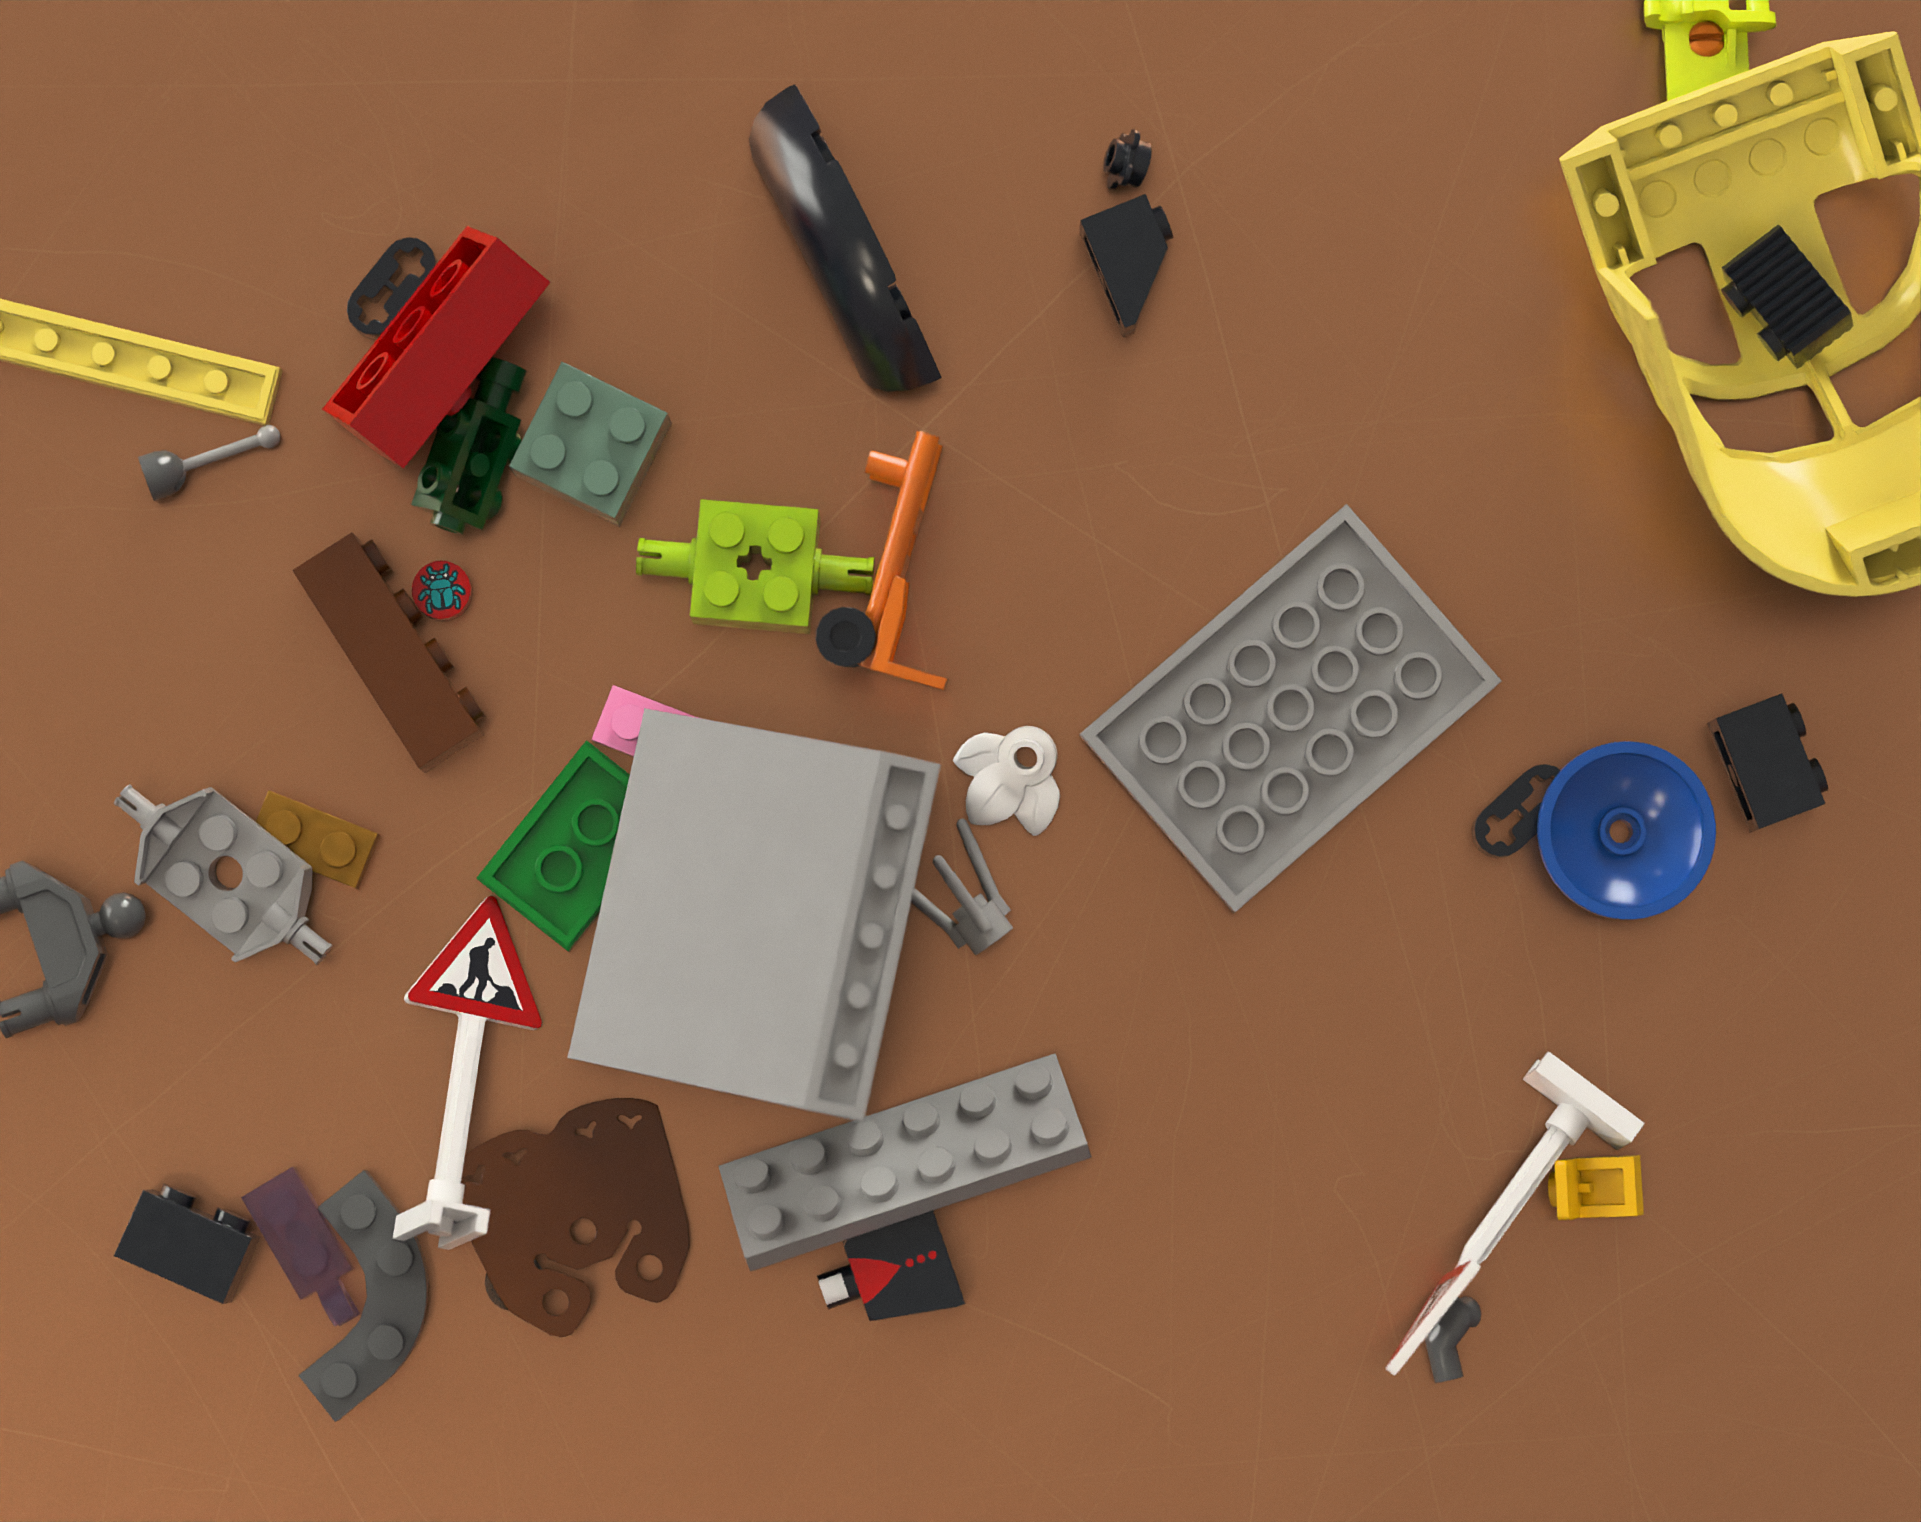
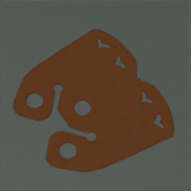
M613 1098L592 1102L568 1111L548 1135L538 1134L529 1130H515L494 1137L465 1155L461 1183L465 1185L462 1204L490 1210L487 1233L471 1240L496 1293L507 1309L520 1319L552 1336L565 1337L572 1335L590 1306L591 1295L589 1288L583 1281L547 1267L545 1269H538L534 1263L535 1257L539 1254H544L548 1260L576 1270L612 1258L628 1231L627 1224L632 1220L638 1221L642 1229L638 1235H634L615 1269V1279L618 1286L625 1293L655 1303L667 1299L675 1289L690 1246L689 1228L658 1105L647 1100L634 1098ZM620 1115H624L629 1119L637 1115L642 1116V1119L637 1121L631 1130L617 1118ZM591 1122H596L592 1138L574 1134L576 1129H587ZM524 1148L527 1150V1153L522 1156L518 1165H515L510 1159L503 1157L504 1153L514 1155L520 1149ZM481 1165L484 1166L481 1184L464 1182L465 1177L474 1176L476 1169ZM580 1218L589 1219L596 1227L595 1238L592 1242L584 1245L576 1243L570 1236L571 1225ZM644 1255H654L662 1263V1273L659 1278L653 1281L643 1280L637 1273V1262ZM552 1289L562 1290L568 1297V1308L561 1315H550L543 1308V1297L546 1292Z

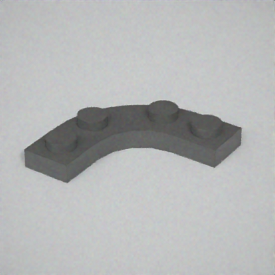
M363 1170L317 1207L355 1254L365 1274L367 1299L358 1323L342 1341L298 1375L335 1422L339 1421L375 1392L400 1369L413 1351L425 1323L429 1278L421 1245L416 1236L405 1241L393 1239L396 1216L401 1214V1212L367 1170Z

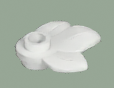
M1023 726L1012 730L1006 736L984 732L969 738L960 747L953 758V762L963 772L974 777L966 796V812L971 824L991 825L1006 820L1015 814L1023 827L1033 836L1039 835L1047 828L1058 809L1060 791L1051 774L1057 763V748L1053 739L1045 731L1033 726ZM1030 747L1036 752L1037 762L1034 766L1026 767L1020 764L1017 759L1019 748Z

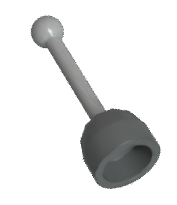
M265 425L258 430L257 435L185 460L167 450L154 451L139 456L138 459L152 498L156 501L179 491L185 481L187 471L258 446L273 448L280 441V432L275 426Z

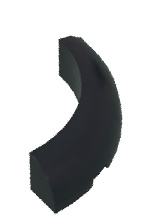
M794 84L767 101L754 119L749 137L752 160L769 188L807 262L861 379L871 388L887 392L907 391L932 383L942 377L916 319L912 317L898 286L894 284L887 287L896 281L891 265L839 161L834 159L826 141L820 136V126L798 87Z

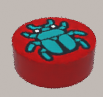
M434 561L426 564L417 572L412 583V597L416 606L427 617L437 621H449L459 617L466 611L472 599L473 591L469 577L458 565L449 561Z

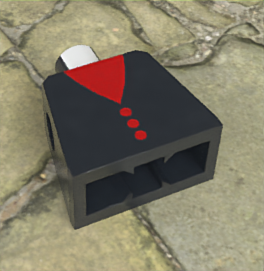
M934 1211L844 1240L843 1245L850 1264L817 1275L828 1309L862 1298L869 1321L953 1308L965 1304Z

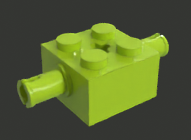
M700 499L697 538H692L691 543L648 540L640 537L637 547L639 556L661 557V559L636 557V575L642 576L645 574L688 578L689 584H693L690 618L693 624L810 634L814 595L819 594V589L871 595L873 587L872 577L852 576L849 574L874 576L875 557L859 558L822 554V548H818L821 520L819 509ZM752 554H762L764 563L771 565L770 570H762L760 572L759 580H750L746 569L740 568L742 563L751 561Z

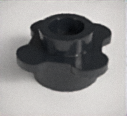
M1132 129L1129 135L1122 133L1119 139H1113L1109 144L1103 164L1104 172L1109 173L1107 187L1109 189L1115 190L1118 185H1128L1137 188L1143 182L1150 165L1152 147L1150 143L1140 140V131Z

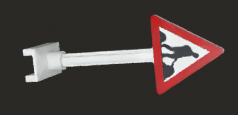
M492 895L486 897L404 996V1000L408 1004L454 1013L458 1016L459 1021L435 1179L429 1181L426 1202L396 1216L393 1239L405 1241L428 1230L430 1234L439 1235L438 1248L450 1250L487 1233L490 1210L463 1205L465 1185L461 1183L485 1021L528 1030H536L542 1026L541 1017L496 897Z
M1547 1052L1541 1061L1539 1059L1536 1060L1523 1078L1525 1082L1557 1105V1108L1545 1123L1548 1130L1465 1244L1456 1268L1445 1274L1437 1283L1385 1367L1394 1376L1479 1271V1264L1489 1256L1568 1144L1574 1145L1585 1129L1588 1128L1618 1151L1631 1143L1645 1124L1550 1052Z

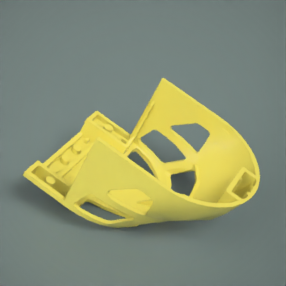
M1892 31L1819 43L1603 125L1561 156L1559 161L1596 275L1611 311L1633 346L1639 367L1649 384L1656 404L1673 427L1694 482L1717 523L1732 543L1751 561L1768 573L1787 583L1810 591L1852 597L1874 596L1898 592L1921 585V396L1866 427H1858L1850 419L1830 381V376L1885 347L1905 331L1921 312V110L1898 34ZM1912 173L1919 178L1920 220L1908 264L1882 302L1864 315L1857 314L1849 302L1814 208V201L1818 195L1845 185L1871 178H1878L1880 180L1888 176ZM1778 224L1789 235L1807 260L1812 263L1822 278L1826 280L1836 295L1849 308L1854 325L1848 332L1834 340L1831 345L1825 347L1811 360L1806 361L1800 368H1796L1787 356L1780 361H1776L1757 336V333L1763 329L1761 324L1751 312L1744 317L1739 316L1721 292V289L1727 285L1722 267ZM1694 242L1701 244L1732 324L1741 358L1736 363L1711 365L1671 352L1667 347L1658 316L1651 310L1650 301L1629 278L1642 269L1656 265V259L1668 252ZM1808 385L1814 391L1834 431V437L1829 441L1774 453L1729 449L1724 446L1719 436L1701 415L1690 394L1715 400L1751 399Z

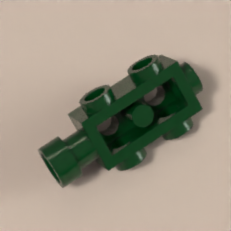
M491 357L475 378L480 382L474 399L469 398L466 404L453 416L446 414L437 426V433L426 464L419 473L417 489L411 505L433 514L430 521L431 525L451 533L463 535L466 526L483 530L486 520L492 519L498 513L502 504V492L497 487L505 465L511 463L522 441L521 436L517 433L521 419L506 413L513 393L519 394L527 371L522 367L499 358Z

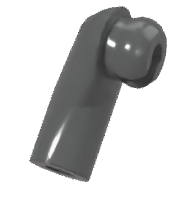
M1457 1297L1424 1339L1435 1383L1463 1377L1456 1345L1470 1327H1476L1479 1324L1482 1315L1479 1304L1471 1297Z

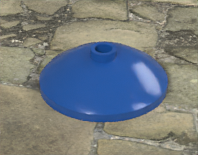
M1621 741L1589 749L1576 756L1558 772L1546 790L1541 802L1537 822V838L1545 868L1553 882L1567 898L1596 915L1620 920L1647 918L1671 909L1683 901L1697 887L1705 875L1713 856L1716 840V822L1712 803L1705 787L1686 763L1657 746L1641 742ZM1615 821H1622L1628 827L1629 834L1623 843L1615 842L1610 836V827Z

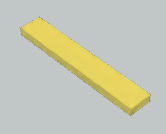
M0 299V361L263 426L269 425L283 372L280 367Z

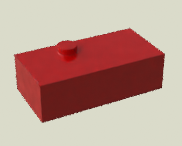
M466 226L322 410L374 452L404 469L446 414L453 416L466 404L472 393V388L469 385L551 282L497 237Z

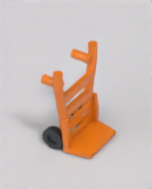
M917 431L909 460L871 450L866 464L865 473L870 474V480L900 488L866 614L852 607H839L829 611L821 618L816 628L815 640L818 650L823 657L837 666L850 668L862 666L946 690L949 679L893 663L907 612L910 582L906 581L905 575L943 446L938 444L940 437Z

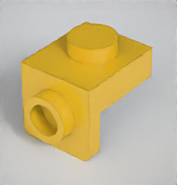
M1640 1155L1573 1157L1555 1161V1172H1551L1548 1179V1195L1552 1207H1557L1558 1220L1644 1215Z

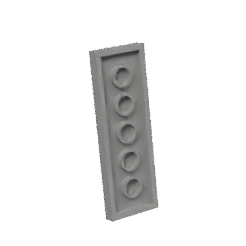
M1056 1053L866 1116L864 1117V1122L854 1120L719 1165L718 1167L744 1257L751 1272L1091 1158V1154Z

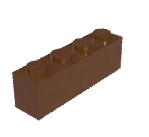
M351 532L292 571L418 768L426 773L484 736L485 734L477 721L484 718L485 714L467 687L457 692L445 672L454 666L437 639L434 637L426 643L414 623L420 620L422 616L407 592L403 588L394 594L382 574L390 570L391 567L375 542L371 539L362 544L360 539Z

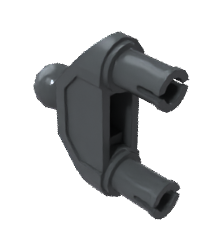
M23 860L10 865V868L5 870L6 876L0 877V915L15 909L24 914L45 980L43 981V987L4 1001L0 1000V1016L2 1018L21 1012L19 1016L0 1022V1029L5 1038H10L14 1034L54 1020L58 1025L63 1024L65 1026L79 1021L92 997L108 957L102 935L108 934L117 939L131 938L139 933L146 919L143 904L132 894L125 892L115 893L104 901L99 912L94 913L89 898Z

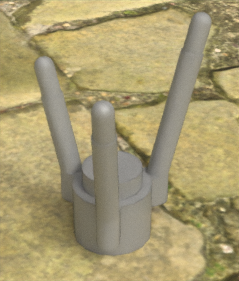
M959 819L956 824L988 902L981 893L972 898L945 859L937 855L933 858V864L962 905L952 913L959 923L956 924L915 888L911 903L941 927L958 949L967 943L973 953L977 955L1013 929V926L1005 917L1011 909L997 890L968 822L965 819Z

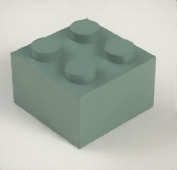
M561 362L509 467L516 477L620 527L672 422L667 412L567 363Z

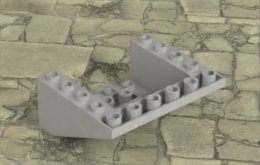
M644 708L568 1058L864 1122L941 764L883 751Z

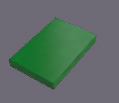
M587 740L476 878L568 952L573 949L599 916L630 777L629 773Z

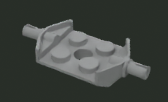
M130 784L120 792L121 796L115 799L114 805L121 808L140 823V828L143 830L140 837L134 883L138 886L146 883L231 950L234 953L231 960L235 963L280 942H285L287 945L292 944L316 965L326 957V953L331 950L333 945L306 926L309 921L305 914L312 891V866L212 787L198 791L168 806H165L163 803L155 806L132 788L133 786ZM222 856L236 859L242 867L243 877L237 888H228L217 879L215 873L216 864Z

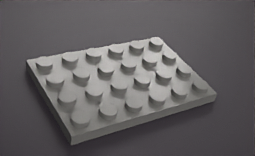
M1346 504L1089 725L1079 736L1228 908L1235 913L1502 681Z

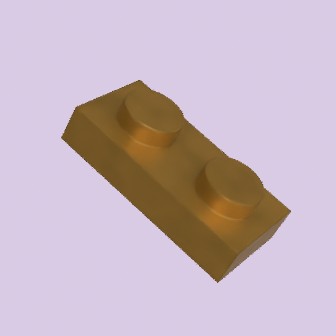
M269 790L256 819L257 824L312 866L313 872L359 889L380 837L375 832Z

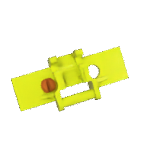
M1645 0L1644 21L1646 27L1662 30V41H1664L1667 101L1748 71L1747 32L1768 31L1776 27V13L1770 11L1769 0H1746V10H1731L1729 8V0Z

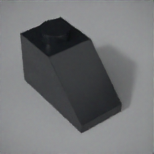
M1146 194L1080 220V235L1123 338L1134 334L1166 259L1168 246L1165 241L1173 238V233L1163 208L1158 206L1152 209Z

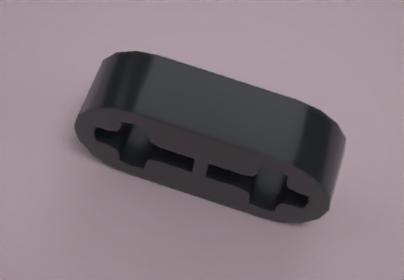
M409 237L395 241L353 291L348 300L347 314L351 324L361 335L369 339H378L438 263L436 255L426 242L418 238ZM418 252L423 254L420 263L425 269L424 273L419 278L410 273L398 287L395 286L393 283L402 273V268L397 262L403 254L409 258H413ZM388 290L393 294L383 307L389 315L387 320L381 323L379 320L373 319L368 325L362 323L366 317L365 312L361 308L362 304L367 299L376 304Z
M1547 764L1532 767L1484 808L1474 820L1472 827L1473 842L1478 850L1486 856L1493 858L1508 857L1537 834L1538 814L1541 803L1537 804L1529 812L1521 805L1534 791L1529 782L1533 777L1540 782H1544L1549 778L1553 780L1560 769ZM1515 811L1521 819L1508 832L1513 842L1509 846L1502 841L1491 845L1485 838L1491 830L1486 820L1492 816L1494 820L1499 822Z

